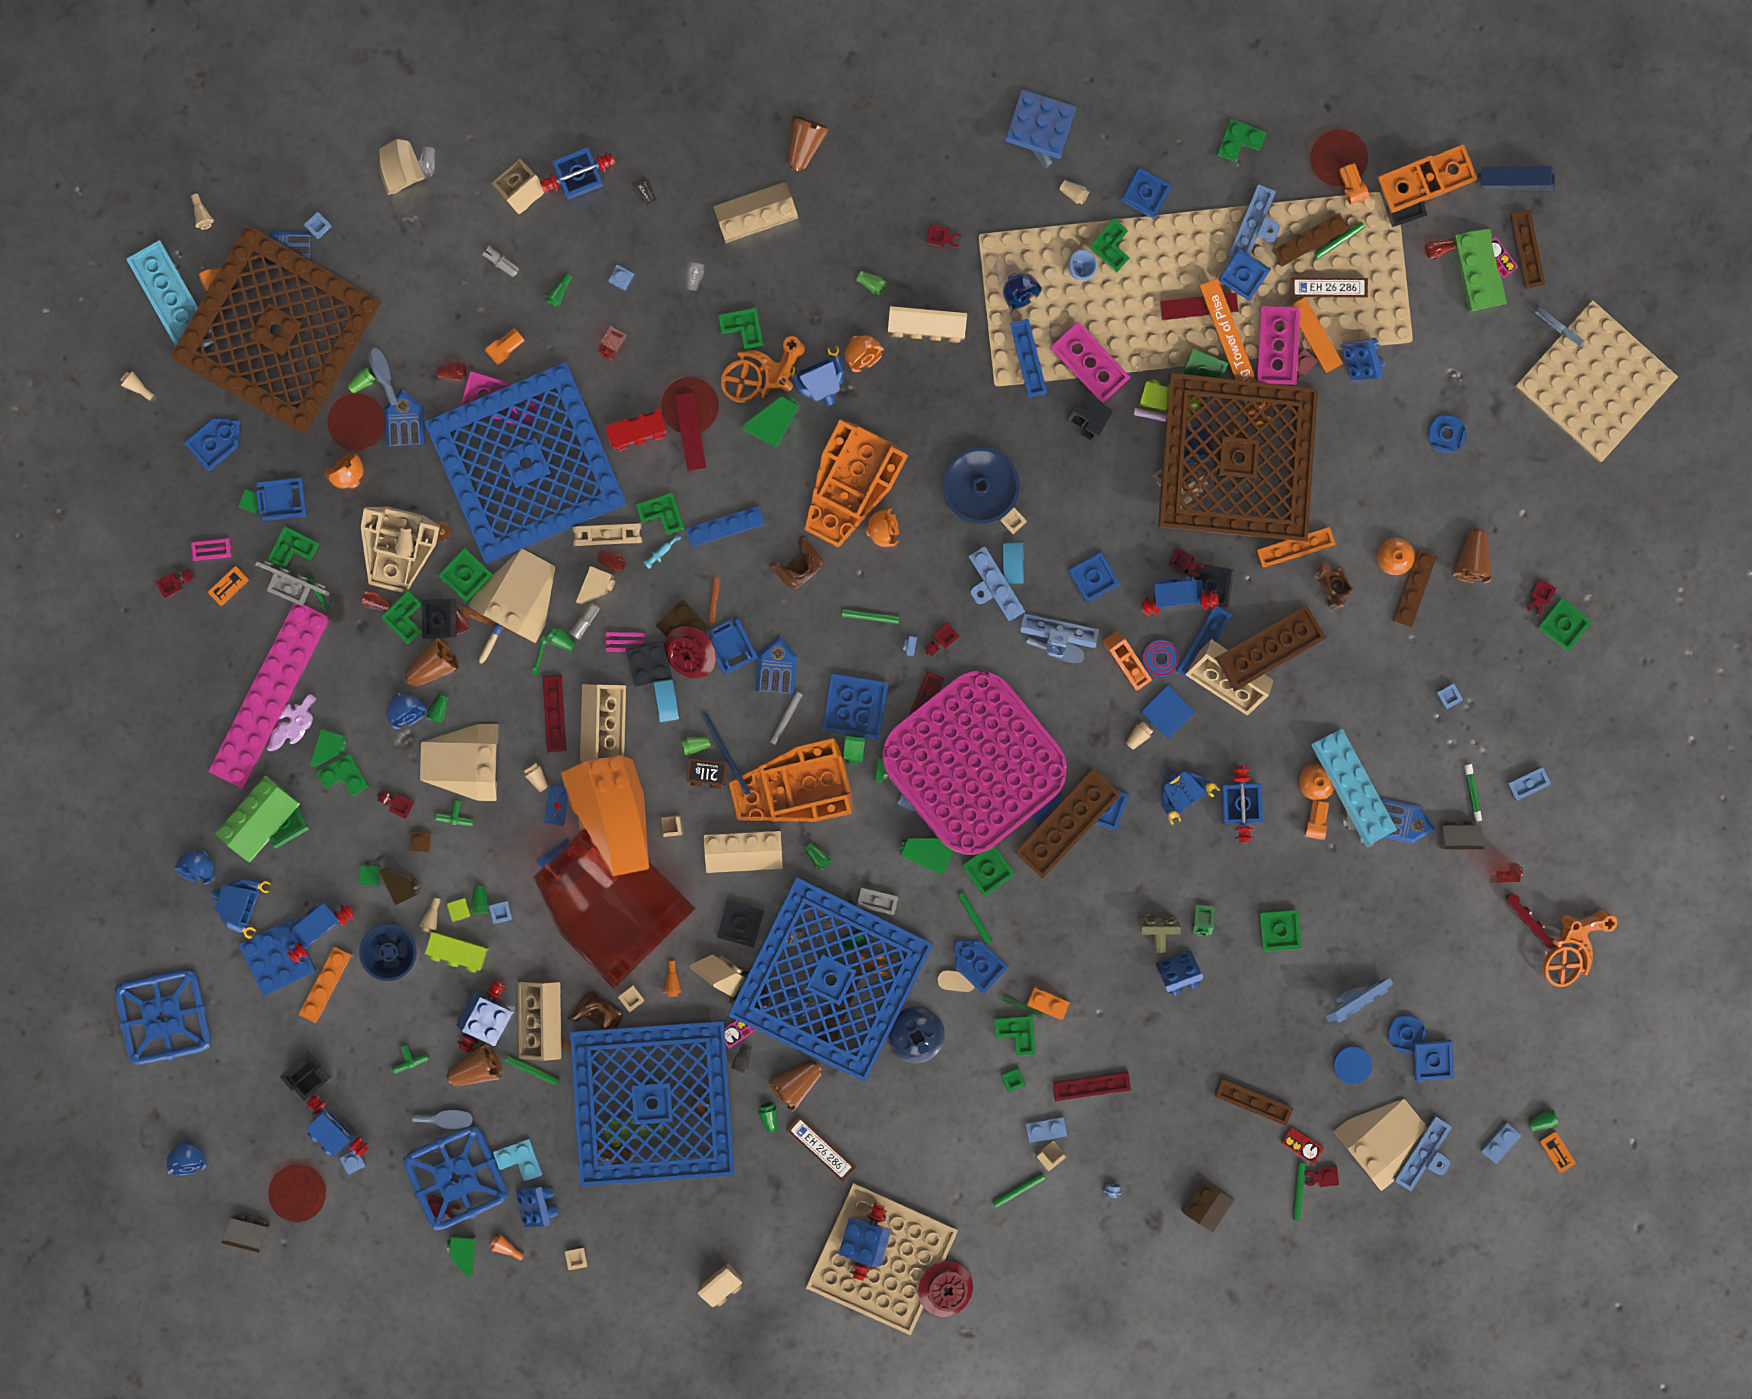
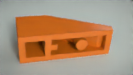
M1118 630L1102 640V643L1136 691L1152 681L1132 648Z

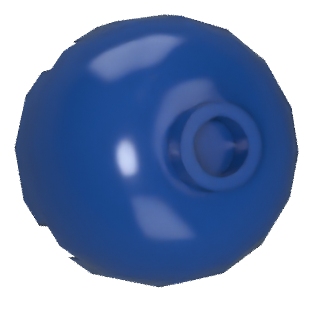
M398 693L393 696V700L387 707V717L394 729H401L400 725L406 724V726H410L424 716L423 711H427V709L416 695Z
M197 849L196 852L189 851L184 853L177 861L174 871L179 870L177 874L196 883L197 880H203L202 884L207 885L210 884L213 877L214 864L207 857L208 854L205 851Z
M189 1142L177 1144L178 1147L172 1149L167 1157L168 1174L173 1172L174 1175H187L196 1173L194 1170L200 1167V1170L206 1168L202 1150L195 1145H189Z

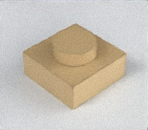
M1015 508L1000 520L1012 535L1027 522Z
M634 985L618 996L629 1012L645 1001Z
M584 1247L565 1250L568 1270L588 1266Z

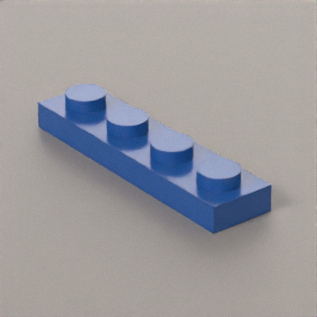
M1029 319L1010 323L1028 398L1047 394Z
M757 506L686 528L691 547L765 524L760 508Z
M1218 606L1212 609L1177 669L1178 673L1189 678L1185 674L1199 651L1211 639L1215 642L1218 640L1232 614Z

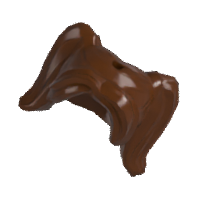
M804 535L798 541L802 553L791 560L786 567L778 562L769 564V568L774 569L782 581L793 589H798L802 583L807 582L815 575L816 571L823 567L821 556L807 542Z
M1329 563L1321 564L1314 571V577L1321 583L1328 597V607L1331 610L1344 607L1346 604L1344 597L1354 591L1345 576V571L1342 567L1330 571Z
M589 992L581 999L573 1014L568 1017V1020L577 1022L585 1016L603 1029H615L621 1021L622 1011L613 1008L609 1003L599 998L595 992Z

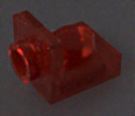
M610 326L599 344L598 353L604 358L614 361L627 338V334Z

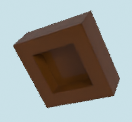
M411 831L410 851L430 852L431 833Z

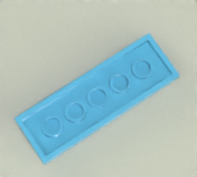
M159 240L126 260L176 346L198 309V305L164 245ZM210 329L203 340L212 338ZM214 342L204 343V349L214 344ZM199 346L197 352L202 351L201 346Z
M1343 729L1311 745L1365 846L1396 831L1397 829Z

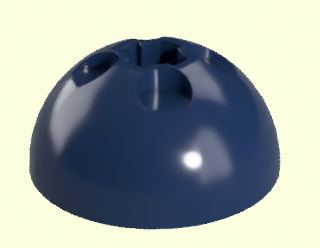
M382 924L372 928L363 937L359 948L360 961L365 971L372 977L382 981H394L404 977L412 969L417 956L413 937L404 928L394 924Z
M914 1006L900 1011L888 1035L892 1050L899 1058L910 1063H924L933 1059L940 1052L945 1040V1030L941 1019L933 1011L924 1007Z

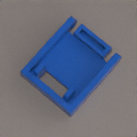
M302 478L255 483L256 487L264 486V490L256 491L259 514L267 513L266 517H260V521L306 516ZM299 488L301 507H294L292 489Z
M738 617L734 618L737 624L735 627L730 620L710 630L713 635L711 641L716 649L717 662L724 675L758 658ZM745 652L748 659L731 667L728 660Z

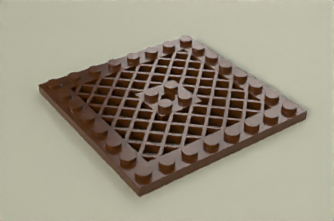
M246 224L170 358L306 435L382 302ZM254 251L260 254L251 257ZM264 257L276 263V265L267 267ZM261 258L264 268L254 270L251 260ZM248 262L251 271L242 273ZM278 267L281 277L271 280L268 270ZM281 267L292 272L293 274L284 276ZM265 271L268 281L257 283L255 273ZM252 274L254 285L244 287L242 277ZM298 276L311 284L301 286ZM295 277L298 287L288 290L285 280ZM239 278L241 288L232 290ZM282 281L285 291L274 293L272 283ZM269 284L271 294L261 297L259 286ZM315 286L327 294L318 296ZM312 287L315 297L304 299L302 289ZM256 288L258 298L248 300L245 290ZM299 290L301 301L291 303L289 293ZM242 291L245 301L234 303L232 293ZM286 294L288 304L278 306L275 296ZM229 295L232 305L222 307ZM332 296L344 303L334 305ZM272 297L275 307L268 303L264 309L262 300ZM329 297L332 307L321 309L319 299ZM316 300L318 310L308 313L306 302ZM259 301L262 311L251 313L249 303ZM246 304L248 314L238 317L236 307ZM303 304L305 314L295 316L292 306ZM346 306L348 316L338 319L336 309ZM349 306L355 309L352 315ZM289 307L292 317L279 309ZM233 308L235 318L225 320L222 310ZM333 310L335 320L325 322L322 312ZM220 312L222 321L213 323L216 316ZM319 313L322 323L312 326L309 316ZM262 314L255 326L253 316ZM306 317L309 327L300 329L302 322L296 319ZM250 318L252 328L242 330L239 320ZM348 320L343 331H341L339 322ZM236 321L239 331L228 333L226 323ZM336 323L339 333L328 335L326 325ZM223 324L225 335L215 337L213 327ZM275 324L281 327V333L277 336L272 335L270 331L271 327ZM323 326L326 336L315 339L313 329ZM210 329L212 338L203 340ZM310 330L312 340L302 343L300 332ZM252 331L249 337L256 341L245 343L243 333ZM240 334L242 344L232 347L230 337ZM297 334L299 344L290 346L291 342ZM339 336L332 348L330 338ZM227 338L229 348L219 350L216 340ZM327 339L329 350L319 352L316 342ZM213 341L216 351L206 354L203 344ZM260 343L272 351L263 353ZM314 343L316 353L306 356L303 346ZM257 344L260 354L249 357L247 346ZM199 346H201L202 354L197 352ZM244 347L246 358L236 360L234 350ZM301 347L303 357L293 359L290 349ZM230 351L233 361L223 363L220 353ZM287 351L290 360L279 363L277 353L284 356ZM274 353L277 364L266 366L264 356ZM329 353L324 364H322L320 355ZM217 354L220 364L211 360L208 356ZM317 356L320 366L310 369L307 359ZM261 357L263 367L253 370L251 359ZM304 360L307 370L296 372L294 362ZM248 361L250 371L240 373L237 363ZM291 363L293 374L283 376L281 365ZM234 364L236 373L225 368L224 366ZM278 367L280 377L270 379L267 369ZM264 370L267 380L257 383L254 373ZM320 370L313 381L311 372ZM308 373L310 383L300 386L297 375ZM251 374L253 383L241 376ZM294 376L297 387L287 389L284 379ZM281 380L284 390L273 392L271 382ZM268 383L270 393L260 388L259 385ZM311 386L303 398L301 388ZM298 390L301 400L290 402L288 392ZM285 393L287 402L281 400L275 395ZM301 403L298 409L292 406Z
M1170 373L1168 379L1158 527L1307 542L1318 389ZM1201 397H1209L1211 399L1205 403ZM1195 399L1202 406L1197 411H1195L1190 405V403ZM1220 399H1227L1229 401L1224 405ZM1213 401L1220 407L1216 413H1213L1208 407ZM1238 401H1246L1248 403L1242 407ZM1231 403L1239 410L1234 415L1227 409ZM1256 403H1265L1266 405L1260 409ZM1250 405L1257 412L1252 417L1245 411ZM1275 405H1284V407L1279 411ZM1268 407L1275 413L1270 419L1263 412ZM1188 409L1192 415L1186 420ZM1286 409L1293 415L1289 421L1282 415ZM1203 410L1210 416L1205 422L1198 415ZM1222 411L1229 418L1224 424L1216 417ZM1239 414H1242L1247 420L1242 426L1235 419ZM1259 415L1265 421V424L1260 428L1253 421ZM1277 417L1284 424L1278 430L1272 423ZM1193 418L1201 425L1195 431L1188 424ZM1212 420L1219 427L1214 432L1207 426ZM1294 420H1295V430H1294L1293 427L1290 425ZM1230 422L1237 428L1233 434H1230L1225 428ZM1248 424L1256 431L1251 436L1244 430ZM1267 426L1274 433L1269 438L1262 432ZM1285 428L1292 434L1287 440L1280 433ZM1187 429L1190 435L1185 439V432ZM1201 429H1204L1209 435L1204 441L1197 435ZM1222 431L1226 437H1220L1219 441L1215 435ZM1240 432L1245 439L1234 437ZM1256 435H1259L1264 441L1260 446L1259 440H1253ZM1276 436L1282 442V445L1277 449L1270 442ZM1192 437L1199 444L1194 450L1187 443ZM1211 439L1218 446L1212 452L1205 445ZM1294 439V445L1292 448L1289 442H1291ZM1266 445L1272 451L1268 457L1261 451ZM1184 447L1189 452L1186 457H1184ZM1201 447L1207 454L1202 461L1196 454ZM1284 447L1291 454L1286 459L1279 453ZM1217 451H1219V460L1214 456ZM1236 452L1240 453L1243 457L1241 463H1237L1234 460ZM1258 455H1259V457L1263 460L1259 465H1258ZM1191 456L1198 463L1192 469L1185 462ZM1273 456H1276L1281 462L1276 468L1269 461ZM1209 458L1216 465L1211 471L1204 464ZM1291 459H1292V468H1291V466L1287 463V462H1288L1289 460H1291ZM1264 464L1271 470L1267 476H1264L1259 470ZM1282 466L1289 472L1285 478L1278 472ZM1184 467L1188 473L1182 477ZM1199 467L1206 473L1201 479L1194 473ZM1217 469L1218 475L1224 476L1220 481H1218L1213 475V473ZM1273 474L1280 481L1274 487L1268 481ZM1258 475L1261 481L1255 485L1251 479H1256ZM1189 476L1196 482L1191 488L1184 481ZM1208 477L1215 484L1209 490L1202 483ZM1232 477H1238L1243 479L1236 483ZM1290 477H1291V487H1290V486L1288 485V483L1286 482ZM1227 479L1233 486L1228 492L1221 485ZM1245 481L1252 488L1246 494L1240 488V485ZM1263 483L1270 490L1265 495L1258 489ZM1281 485L1288 491L1283 497L1276 491ZM1198 486L1205 493L1199 499L1193 492ZM1183 487L1187 492L1181 496V488ZM1216 488L1223 494L1219 500H1216L1211 494ZM1234 490L1241 495L1237 502L1230 496ZM1253 492L1260 498L1255 504L1248 498ZM1272 493L1278 500L1273 506L1266 499ZM1188 495L1195 501L1190 507L1183 501ZM1207 496L1213 503L1208 509L1201 502ZM1290 496V502L1288 505L1285 502V500ZM1225 498L1232 505L1227 511L1220 505ZM1244 500L1250 507L1245 513L1238 506ZM1262 502L1269 509L1263 515L1257 509V506ZM1280 504L1287 511L1282 516L1275 510ZM1198 505L1202 511H1193L1192 509ZM1215 507H1217V509H1218L1221 513H1213V512H1210V511H1212ZM1233 509H1235L1239 515H1233L1229 513ZM1254 511V513H1255L1258 517H1252V516H1247V515H1248L1250 512ZM1272 513L1276 519L1265 517Z

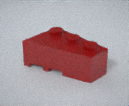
M660 408L654 410L655 412L641 414L638 417L605 426L612 449L622 451L628 449L627 445L635 443V446L645 444L646 439L653 438L654 440L665 438L664 434H667L668 431Z

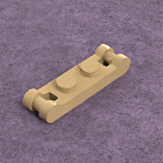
M641 524L572 527V532L575 534L573 546L642 543V537H640ZM626 530H632V537L627 538ZM582 532H588V539L582 540Z

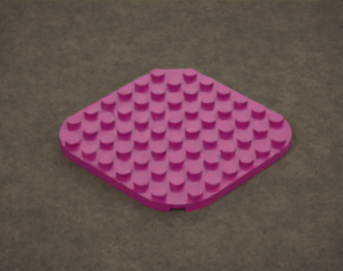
M973 671L956 678L897 725L888 735L882 752L883 765L891 781L940 841L951 850L961 854H979L994 847L1051 801L1060 792L1066 779V759L1059 745L1012 688L1002 678L992 673Z

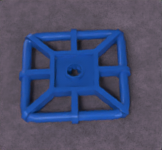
M192 969L190 971L178 970L159 975L155 973L151 974L150 977L126 981L115 987V999L120 1018L119 1027L122 1028L127 1055L132 1064H146L165 1059L170 1061L174 1060L175 1057L199 1053L210 1047V1035L205 1016L206 1006H203L198 979L194 974L195 971ZM185 977L174 995L162 997L159 982ZM190 981L196 1007L182 1010L179 996ZM153 984L156 999L143 1001L127 989ZM123 995L140 1005L142 1019L128 1021ZM161 1011L168 1015L165 1022L158 1019ZM197 1012L202 1038L185 1028L183 1015ZM144 1023L147 1037L135 1053L129 1026ZM183 1033L199 1045L173 1050L170 1035ZM164 1036L166 1052L140 1057L151 1039Z
M476 1125L462 1128L442 1138L438 1137L436 1141L411 1151L403 1158L406 1173L415 1191L414 1196L418 1198L428 1223L435 1231L446 1229L468 1218L473 1219L475 1215L507 1200L506 1186L497 1168L496 1159L493 1158L483 1133ZM470 1134L462 1154L450 1159L444 1145ZM474 1137H476L486 1161L472 1167L467 1154ZM440 1148L445 1159L444 1162L435 1166L414 1160L416 1157ZM412 1164L431 1171L436 1184L422 1190ZM489 1166L499 1192L480 1185L474 1172ZM454 1172L457 1175H461V1178H459L458 1183H455V1181H450V1178H452V1173ZM439 1188L444 1201L437 1219H435L425 1194ZM479 1189L497 1197L471 1208L466 1194ZM461 1197L467 1211L441 1222L448 1203Z

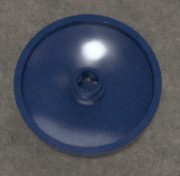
M976 447L963 451L951 461L944 474L943 494L946 503L955 515L973 524H989L1003 518L1013 508L1019 495L1020 482L1015 466L1007 456L992 448Z

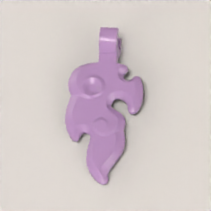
M312 694L308 695L301 705L295 704L294 709L291 708L290 704L284 707L279 719L289 717L290 722H281L273 730L270 745L267 747L268 751L279 749L286 738H290V744H294L303 737L306 729L310 728L313 723V717L307 710L316 701V697Z

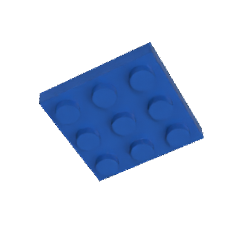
M1022 89L1005 141L1060 159L1077 107Z
M831 674L822 731L879 740L888 683Z
M292 919L239 944L263 997L316 971L308 952L307 958L303 956L300 958V963L297 961L293 963L287 956V948L293 949L295 947L294 942L298 943L290 933L293 929Z

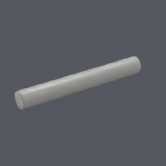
M795 692L770 743L777 745L802 697L801 693Z

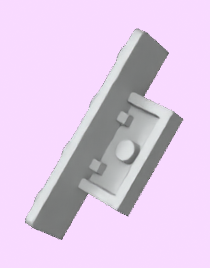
M262 560V563L255 562L256 566L274 573L267 588L268 592L301 606L304 605L310 589L327 596L329 595V592L324 590L325 586L315 582L314 585L307 583V578L297 575L296 578L290 576V571L281 567L279 571L273 569V564Z

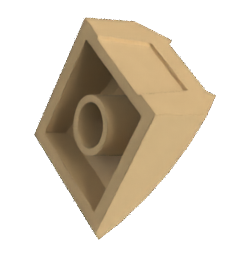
M397 139L379 149V168L387 195L396 194L405 187L425 179L409 141Z

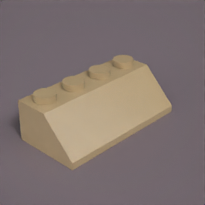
M786 182L713 206L725 243L798 219V214Z
M890 306L888 333H891V337L902 338L904 334L911 335L910 338L922 339V336L930 337L929 340L933 341L949 338V342L960 343V340L965 338L967 313Z
M1211 639L1199 651L1185 675L1248 716L1269 696L1273 679L1264 674L1234 691L1215 659L1228 650Z
M582 684L580 761H591L617 755L624 756L626 685Z
M781 830L704 834L706 873L783 869Z
M518 982L519 1059L540 1061L561 1059L560 982Z

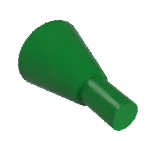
M565 273L561 281L544 295L547 304L552 307L561 305L566 286L572 276Z

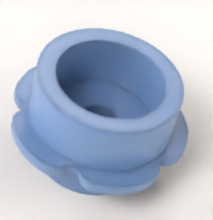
M1107 1183L1103 1192L1106 1193L1107 1197L1117 1198L1118 1195H1121V1186Z

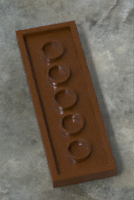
M1306 605L1217 656L1215 659L1233 690L1236 691L1319 643L1326 637Z
M1092 769L1014 853L1043 879L1121 794L1095 769Z

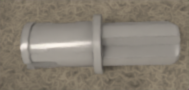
M490 245L482 254L496 264V268L500 267L512 277L519 270L515 264L505 258L506 255H501Z
M590 603L582 616L578 617L579 620L569 633L580 639L586 628L591 626L590 623L600 608L594 603Z

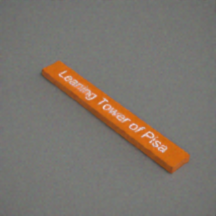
M1218 278L1199 285L1234 379L1257 382ZM1256 403L1260 409L1266 405L1265 403ZM1252 405L1246 408L1250 417L1257 413ZM1268 409L1263 411L1265 415L1270 419L1271 417L1268 412ZM1260 415L1253 420L1258 427L1265 424Z

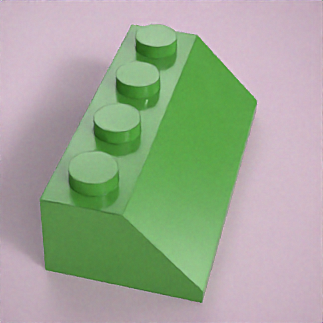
M1491 229L1471 231L1453 237L1469 312L1507 304L1491 241Z
M265 775L215 834L228 847L248 862H251L270 840L269 837L277 832L279 827L283 825L300 804L275 780Z

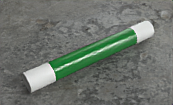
M1472 764L1464 765L1474 821H1482Z

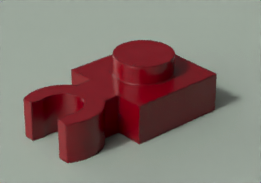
M930 224L926 244L944 248L945 243H949L951 247L958 248L959 244L953 243L952 239L954 237L961 238V234L952 233L950 235L948 234L949 228Z
M1176 548L1168 564L1185 574L1189 570L1191 575L1197 577L1200 574L1195 571V568L1197 566L1204 568L1203 563L1193 562L1195 556L1180 548Z
M1538 579L1530 595L1534 601L1527 606V610L1531 611L1532 607L1536 606L1538 608L1536 615H1540L1543 611L1542 604H1549L1556 587Z
M1336 1165L1317 1167L1318 1173L1312 1171L1305 1172V1176L1311 1175L1313 1177L1312 1181L1305 1182L1307 1186H1313L1316 1182H1319V1187L1339 1185Z
M430 1195L428 1204L434 1217L437 1218L444 1199ZM457 1204L447 1205L444 1215H448L449 1218L456 1216L452 1214V1209L460 1210L461 1206Z

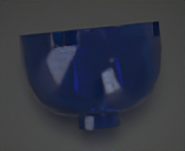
M1012 273L1008 276L1003 286V298L1009 308L1019 309L1030 304L1031 301L1029 299L1033 296L1037 298L1042 291V287L1035 277L1029 273Z

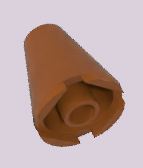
M793 116L787 163L790 164L789 168L796 171H801V168L806 169L828 133L829 128L812 120H805V118L800 116Z
M1473 529V531L1468 533L1453 572V576H1456V579L1470 583H1476V580H1482V583L1492 581L1488 534L1484 533L1485 530Z
M435 638L407 669L405 680L410 686L419 687L456 671L459 668L458 659L455 655L451 656L449 653L451 648L442 639Z
M489 1043L480 1045L448 1069V1074L446 1075L448 1082L458 1087L500 1079L502 1075H499V1073L502 1072V1066L495 1051L491 1052L489 1048L492 1046Z
M808 1060L773 1078L768 1084L771 1085L770 1088L782 1103L787 1102L789 1104L787 1108L793 1112L822 1075L820 1072L822 1068L815 1060L813 1062Z

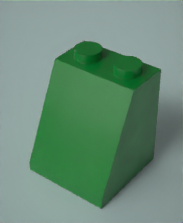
M781 396L745 423L742 427L743 430L777 449L799 409L797 401L789 396H786V398Z
M907 837V840H902L898 851H901L900 856L943 875L953 854V850L944 845L938 837Z

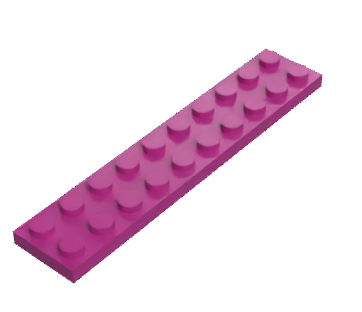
M296 603L293 604L208 772L244 789L330 617L305 604L303 606Z

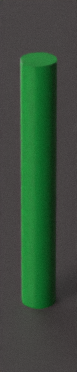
M1362 221L1313 253L1316 259H1320L1366 228Z
M842 609L843 617L899 624L900 616Z
M964 891L957 895L985 944L991 943L993 940Z
M507 1055L504 1061L556 1086L560 1080Z
M1298 1162L1293 1220H1301L1306 1166L1304 1162Z
M1041 1172L992 1202L997 1208L1046 1178Z

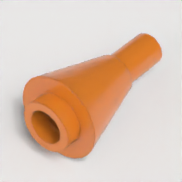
M668 961V974L663 993H667V997H677L678 993L682 991L675 970V961Z
M501 1234L498 1236L494 1235L489 1243L491 1251L511 1255L518 1260H521L524 1256V1253L515 1249Z

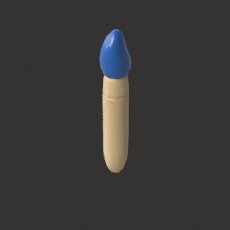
M499 623L494 626L493 633L490 635L479 656V663H483L487 659L498 635L501 633L502 625Z

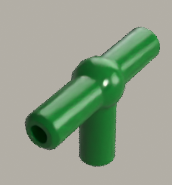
M457 800L453 801L451 815L435 814V821L448 822L452 825H473L472 818L459 817L461 802Z
M403 1045L400 1048L405 1062L393 1066L392 1071L396 1074L408 1068L412 1069L415 1065L429 1060V1055L424 1053L412 1058L408 1045Z

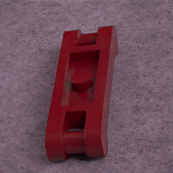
M1512 893L1508 894L1505 898L1507 904L1539 941L1549 949L1556 947L1557 945L1553 944L1554 938L1549 937L1544 932L1546 929L1539 920L1536 922L1531 917L1533 913L1527 906L1523 908L1520 904L1519 896Z

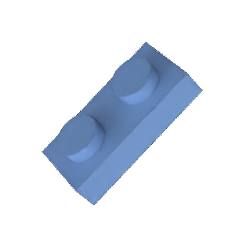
M1543 767L1507 783L1515 801L1551 785Z
M1063 1116L1026 1123L1029 1143L1067 1136Z
M1506 1122L1481 1151L1497 1164L1522 1135Z

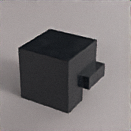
M1086 395L1081 404L1077 405L1070 413L1067 421L1083 429L1080 436L1094 443L1101 434L1113 410Z
M310 1051L280 1076L291 1091L295 1090L303 1101L308 1099L331 1079L330 1075L323 1069L322 1064Z

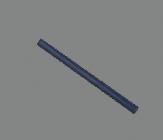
M707 713L703 714V719L746 796L749 795L751 792Z

